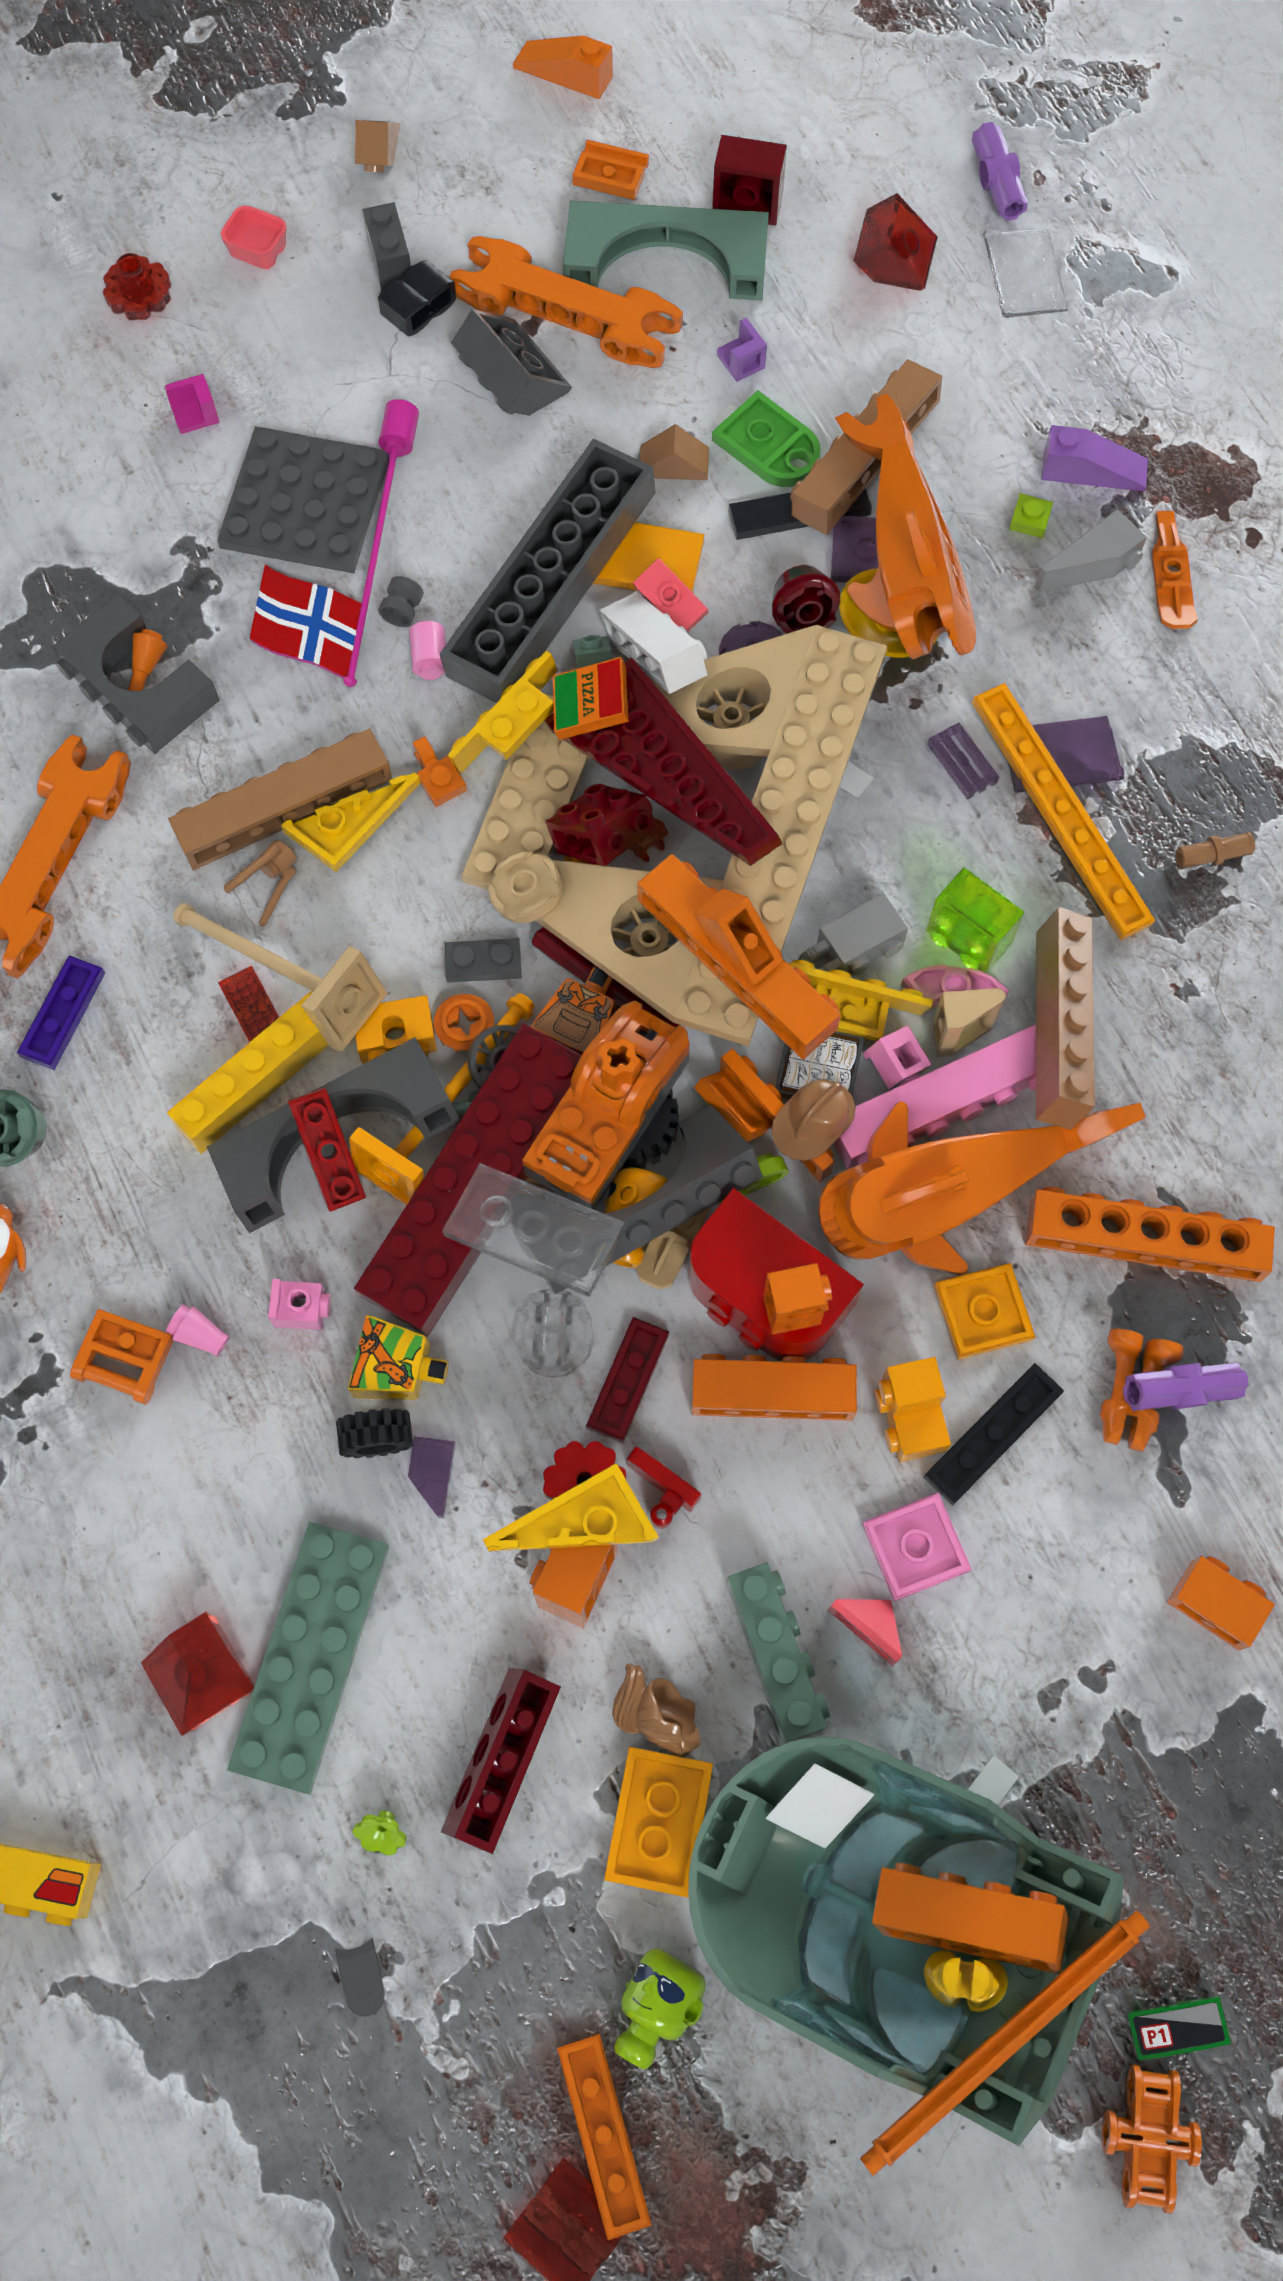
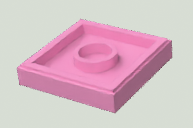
M939 1492L862 1523L894 1602L972 1570Z

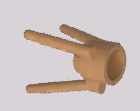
M274 840L254 862L224 885V891L230 893L259 869L271 879L280 876L281 879L259 921L260 926H265L285 887L296 874V871L291 866L297 861V857L286 844L279 840Z

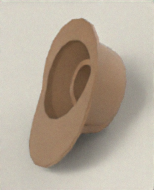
M821 1079L807 1083L791 1097L774 1118L772 1126L774 1144L782 1154L792 1160L807 1161L819 1157L833 1145L854 1120L856 1106L852 1095L844 1086L835 1081Z

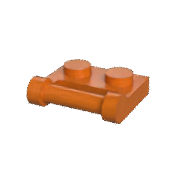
M98 1309L74 1360L70 1377L81 1382L87 1379L132 1395L133 1401L146 1405L153 1395L156 1380L174 1342L172 1340L173 1336ZM96 1353L142 1369L139 1380L93 1365Z

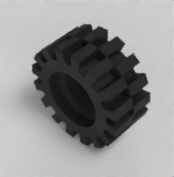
M383 1408L380 1411H376V1409L368 1410L369 1412H355V1415L347 1414L343 1416L344 1418H338L336 1421L340 1456L346 1458H361L363 1456L372 1458L376 1455L387 1456L388 1453H400V1451H406L413 1447L410 1412L407 1410Z

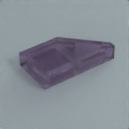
M414 1436L408 1478L436 1516L444 1519L456 1443L455 1441Z

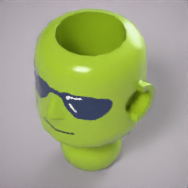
M659 1948L650 1949L644 1954L630 1982H627L625 1985L626 1989L621 1999V2007L623 2013L632 2021L628 2029L617 2037L614 2046L616 2054L643 2070L653 2064L656 2056L655 2046L660 2037L669 2041L677 2040L684 2034L688 2026H693L699 2020L703 2011V2002L701 2000L706 1990L705 1978L699 1971Z

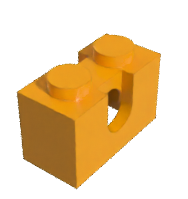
M427 995L383 1002L378 1005L355 1035L357 1050L362 1064L415 1037L426 1056L430 1052L437 1051L432 1014ZM393 1030L405 1032L398 1039L392 1040L387 1038V1035Z

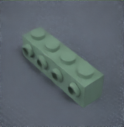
M768 1562L729 1575L726 1584L782 1743L785 1744L823 1731L827 1728L825 1719L830 1718V1712L823 1694L814 1693L809 1679L815 1676L813 1664L808 1652L800 1653L795 1637L801 1635L793 1611L785 1612L780 1596L785 1595L786 1591L778 1570L771 1572Z

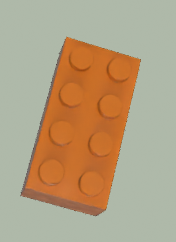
M895 1863L894 1869L882 1867L872 1924L884 1936L1060 1975L1062 1973L1069 1917L1064 1905L1057 1903L1056 1896L1038 1891H1030L1029 1898L1017 1896L1011 1893L1012 1888L1010 1886L989 1881L984 1882L983 1888L974 1887L966 1883L965 1877L947 1872H939L938 1879L927 1877L921 1874V1868L905 1863Z

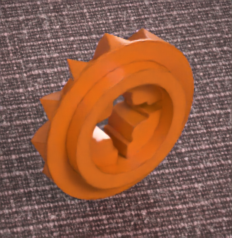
M458 994L446 999L438 1007L434 1016V1029L437 1037L443 1046L446 1045L452 1048L456 1053L460 1050L469 1051L476 1036L483 1030L494 1026L495 1023L493 1011L488 1003L472 994ZM463 1011L464 1017L468 1021H475V1023L470 1024L469 1035H466L461 1027L454 1028L460 1022L459 1012Z

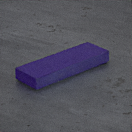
M68 955L17 1051L21 1058L55 1071L105 975L102 967Z

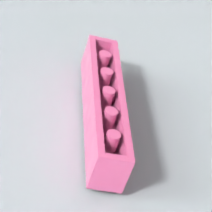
M1036 1024L856 1106L854 1120L848 1129L833 1143L846 1168L850 1169L868 1162L867 1147L871 1136L892 1107L900 1101L907 1103L908 1147H912L915 1144V1139L926 1134L930 1138L940 1135L950 1127V1123L961 1118L964 1122L970 1121L984 1112L983 1108L996 1103L997 1106H1002L1009 1103L1018 1096L1017 1092L1028 1087L1032 1091L1036 1090Z

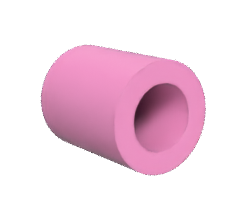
M422 621L414 624L409 629L412 670L423 679H437L445 673L439 655L446 645L445 629L440 623L434 621Z

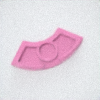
M946 964L917 970L903 978L901 982L905 989L920 991L923 993L922 997L932 999V1008L938 1006L943 992L992 988L1002 989L1006 996L1009 992L1002 983L987 973L971 967L968 969L948 967Z

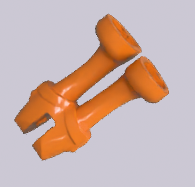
M1110 1329L1107 1342L1115 1353L1116 1372L1111 1397L1103 1401L1099 1415L1103 1422V1441L1118 1445L1125 1426L1126 1415L1133 1416L1128 1437V1448L1143 1452L1151 1435L1158 1429L1159 1413L1154 1408L1132 1411L1131 1406L1125 1402L1123 1387L1126 1383V1376L1133 1375L1144 1337L1137 1332L1127 1329ZM1148 1340L1145 1343L1143 1352L1142 1373L1164 1371L1168 1365L1178 1363L1183 1358L1184 1347L1170 1340Z

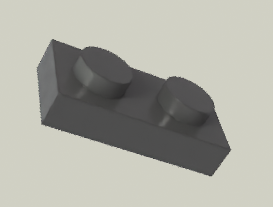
M520 938L444 942L447 983L522 979Z

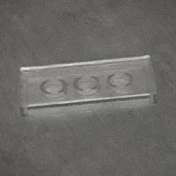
M479 1163L442 1231L447 1238L590 1297L626 1227L625 1223L621 1220Z

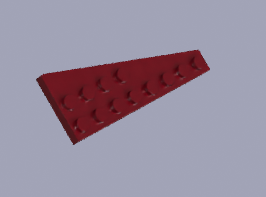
M633 658L625 662L629 722L562 739L749 866H752L783 844L778 833ZM553 712L544 721L551 732L555 734Z

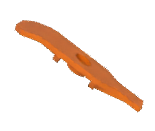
M1157 511L1156 520L1159 539L1152 550V562L1161 624L1170 629H1190L1197 623L1198 618L1193 600L1188 549L1179 539L1174 511ZM1167 566H1174L1179 571L1171 572Z

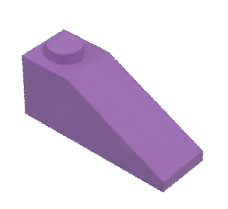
M1051 425L1044 449L1041 480L1145 492L1148 458L1088 429Z

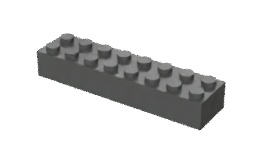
M594 438L440 652L439 655L447 678L495 703L500 700L503 691L509 685L515 684L525 674V670L530 662L536 658L539 659L544 654L655 495L654 470L652 466Z

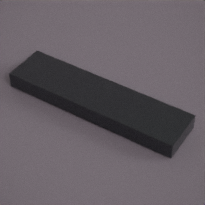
M866 488L839 521L871 515L872 505ZM791 492L729 504L728 512L736 540L809 526L792 516Z
M1034 1363L929 1469L923 1478L953 1506L1059 1398L1064 1390Z

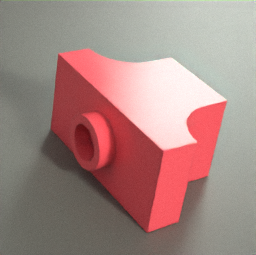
M660 558L633 582L634 587L643 598L663 614L667 613L672 621L679 627L683 626L687 633L709 613L708 608Z

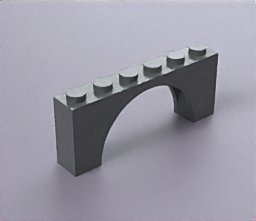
M416 1037L313 1090L326 1088L337 1119L361 1112L389 1113L409 1121L422 1133L426 1140L460 1122L452 1103ZM288 1104L207 1146L231 1206L249 1233L285 1215L281 1203L282 1179L290 1159L302 1144Z
M710 1104L678 1122L685 1141V1152L682 1161L672 1177L647 1198L621 1210L585 1216L558 1211L546 1204L541 1198L507 1217L520 1246L556 1295L724 1200L733 1188L740 1191L763 1178L751 1145Z

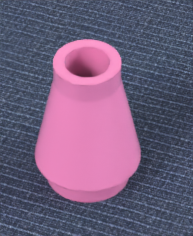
M184 1304L176 1311L166 1329V1332L173 1336V1341L209 1352L216 1357L221 1353L230 1337L222 1332L195 1306L189 1308Z

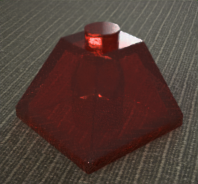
M208 1612L202 1613L169 1634L141 1662L181 1736L186 1735L253 1692L255 1686L218 1620Z

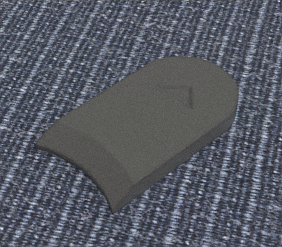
M373 1938L357 1948L347 1950L335 1949L345 1999L349 2009L354 2014L364 2017L376 2013L384 2003L385 1989Z

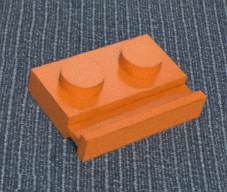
M587 139L584 151L582 150L572 175L573 185L635 200L644 179L645 170L649 166V154Z

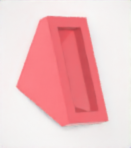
M836 1599L827 1610L891 1666L896 1664L902 1657L891 1600Z

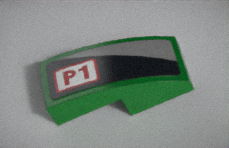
M1220 1996L1181 2001L1173 2005L1133 2010L1127 2013L1138 2061L1190 2053L1232 2043Z

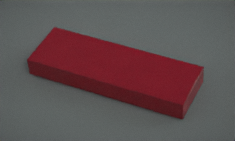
M632 1317L586 1424V1429L624 1444L668 1340L670 1331Z

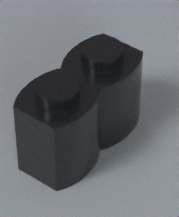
M428 260L420 261L410 266L403 278L383 287L378 296L380 314L408 337L415 335L432 318L443 314L452 306L456 300L455 282Z

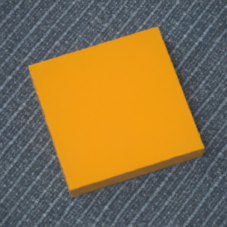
M1011 1263L935 1282L934 1289L957 1360L1030 1342L1036 1338Z

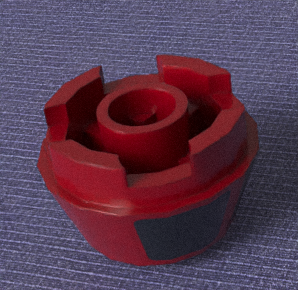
M794 566L786 570L775 584L772 616L777 625L786 634L814 625L830 628L837 620L835 614L840 604V590L832 579L814 566Z

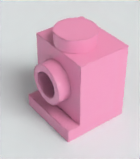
M908 1025L879 1039L862 1053L866 1060L871 1059L889 1090L921 1077L919 1074L931 1066L930 1061Z
M272 1279L268 1319L275 1328L322 1330L323 1318H329L331 1312V1295L326 1294L322 1283L287 1282L280 1279ZM295 1298H306V1303L303 1306H293Z

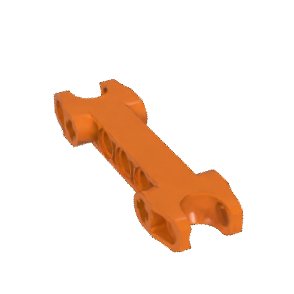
M483 236L472 237L467 244L469 259L484 269L477 272L457 269L452 271L449 276L455 282L456 297L476 310L502 316L507 307H511L601 339L600 348L608 357L628 365H639L649 368L661 367L665 360V346L659 340L647 334L656 331L675 334L679 333L683 326V312L676 305L654 292L639 287H630L624 297L532 265L531 255L525 248L504 239ZM478 248L485 250L489 256L480 252ZM459 283L467 286L472 291L464 289ZM659 313L669 315L673 321L661 316ZM643 349L651 351L655 356L647 354Z
M73 734L48 759L37 783V793L40 797L47 800L0 885V939L9 941L2 958V968L5 969L7 975L17 979L25 973L31 963L42 953L50 938L54 926V917L52 914L44 912V909L93 817L108 821L114 816L123 799L125 785L130 773L131 762L127 754L118 750L113 752L105 764L97 770H82L87 747L84 745L81 737Z

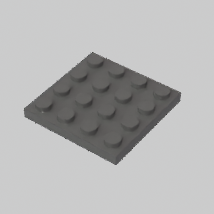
M255 426L217 539L219 548L354 574L389 462L388 453L383 449Z

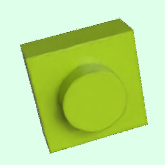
M1020 493L1009 530L1043 538L1054 502Z

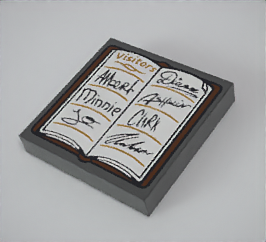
M835 1031L804 1060L785 1043L775 1088L783 1098L791 1099L807 1083L824 1079L840 1083L852 1095L864 1037Z

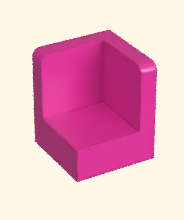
M204 374L165 385L164 388L181 434L220 423Z

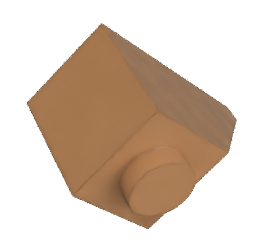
M355 120V164H364V171L384 173V166H393L400 123Z

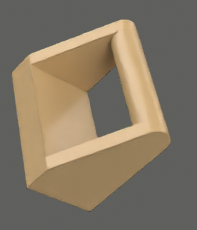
M1000 988L943 992L932 1022L937 1057L953 1056L991 1031L1006 998L1005 992Z

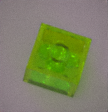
M963 867L935 899L926 932L930 934L931 939L937 945L943 948L948 947L959 955L960 960L968 968L971 967L988 973L1012 945L1025 911Z

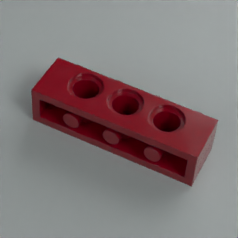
M508 1669L441 1829V1833L490 1854L494 1853L561 1686L524 1669Z

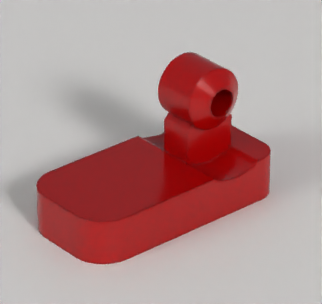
M635 1446L625 1459L628 1467L664 1493L659 1500V1504L655 1505L650 1512L651 1523L656 1528H667L672 1523L673 1515H676L682 1506L689 1512H692L701 1500L702 1494L639 1447ZM659 1513H664L666 1517L664 1519H659L657 1515Z

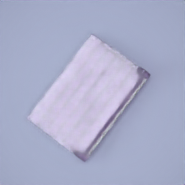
M1108 716L1032 725L1070 786L1124 779V768L1120 766ZM1008 762L1014 792H1027L1022 785L1021 779L1017 777Z

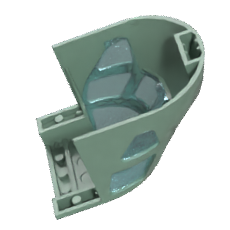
M813 1737L791 1741L774 1747L749 1762L730 1779L711 1804L695 1840L689 1869L688 1895L693 1929L707 1963L723 1985L740 2001L873 2076L920 2095H926L1059 1975L998 1961L1007 1972L1008 1987L1004 1997L997 2005L980 2013L973 2012L968 2007L967 1999L960 1998L955 2008L945 2007L928 1990L924 1979V1966L927 1959L933 1953L946 1949L884 1936L872 1924L882 1867L894 1869L895 1863H905L921 1868V1874L927 1877L938 1879L939 1872H947L965 1877L966 1883L974 1887L983 1888L984 1882L989 1881L1010 1886L1012 1888L1011 1893L1017 1896L1029 1898L1030 1891H1038L1056 1896L1057 1903L1064 1905L1069 1917L1062 1972L1120 1920L1124 1876L1039 1838L990 1799L853 1740L836 1737ZM814 1764L875 1794L826 1848L765 1819ZM948 1950L954 1953L957 1958L961 1957L960 1960L966 1962H974L982 1958ZM1100 1977L952 2110L1013 2144L1020 2146L1051 2105Z

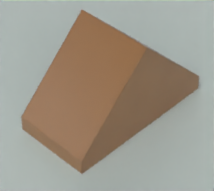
M674 424L641 444L640 461L653 467L655 479L708 480L709 447L678 425Z

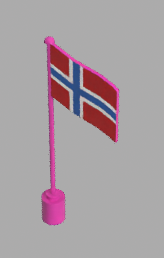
M402 399L390 400L386 403L378 443L390 455L362 603L331 588L291 578L273 570L266 564L264 566L250 640L259 647L274 654L316 665L343 678V682L347 687H354L357 684V680L354 677L397 457L408 455L413 449L419 410L411 402Z

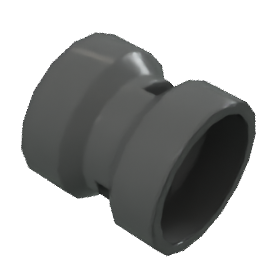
M396 576L391 579L387 588L388 597L383 598L378 612L388 623L398 627H408L415 616L414 607L420 604L424 592L415 581L403 576Z

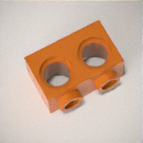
M817 1263L767 1273L763 1298L772 1335L821 1324L824 1312L828 1310V1300H832V1292L827 1275L820 1276Z

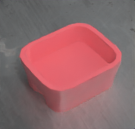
M244 205L238 207L232 213L221 231V237L232 257L262 269H270L276 263L277 255L283 252L286 247L287 227L285 221L280 217L252 206Z

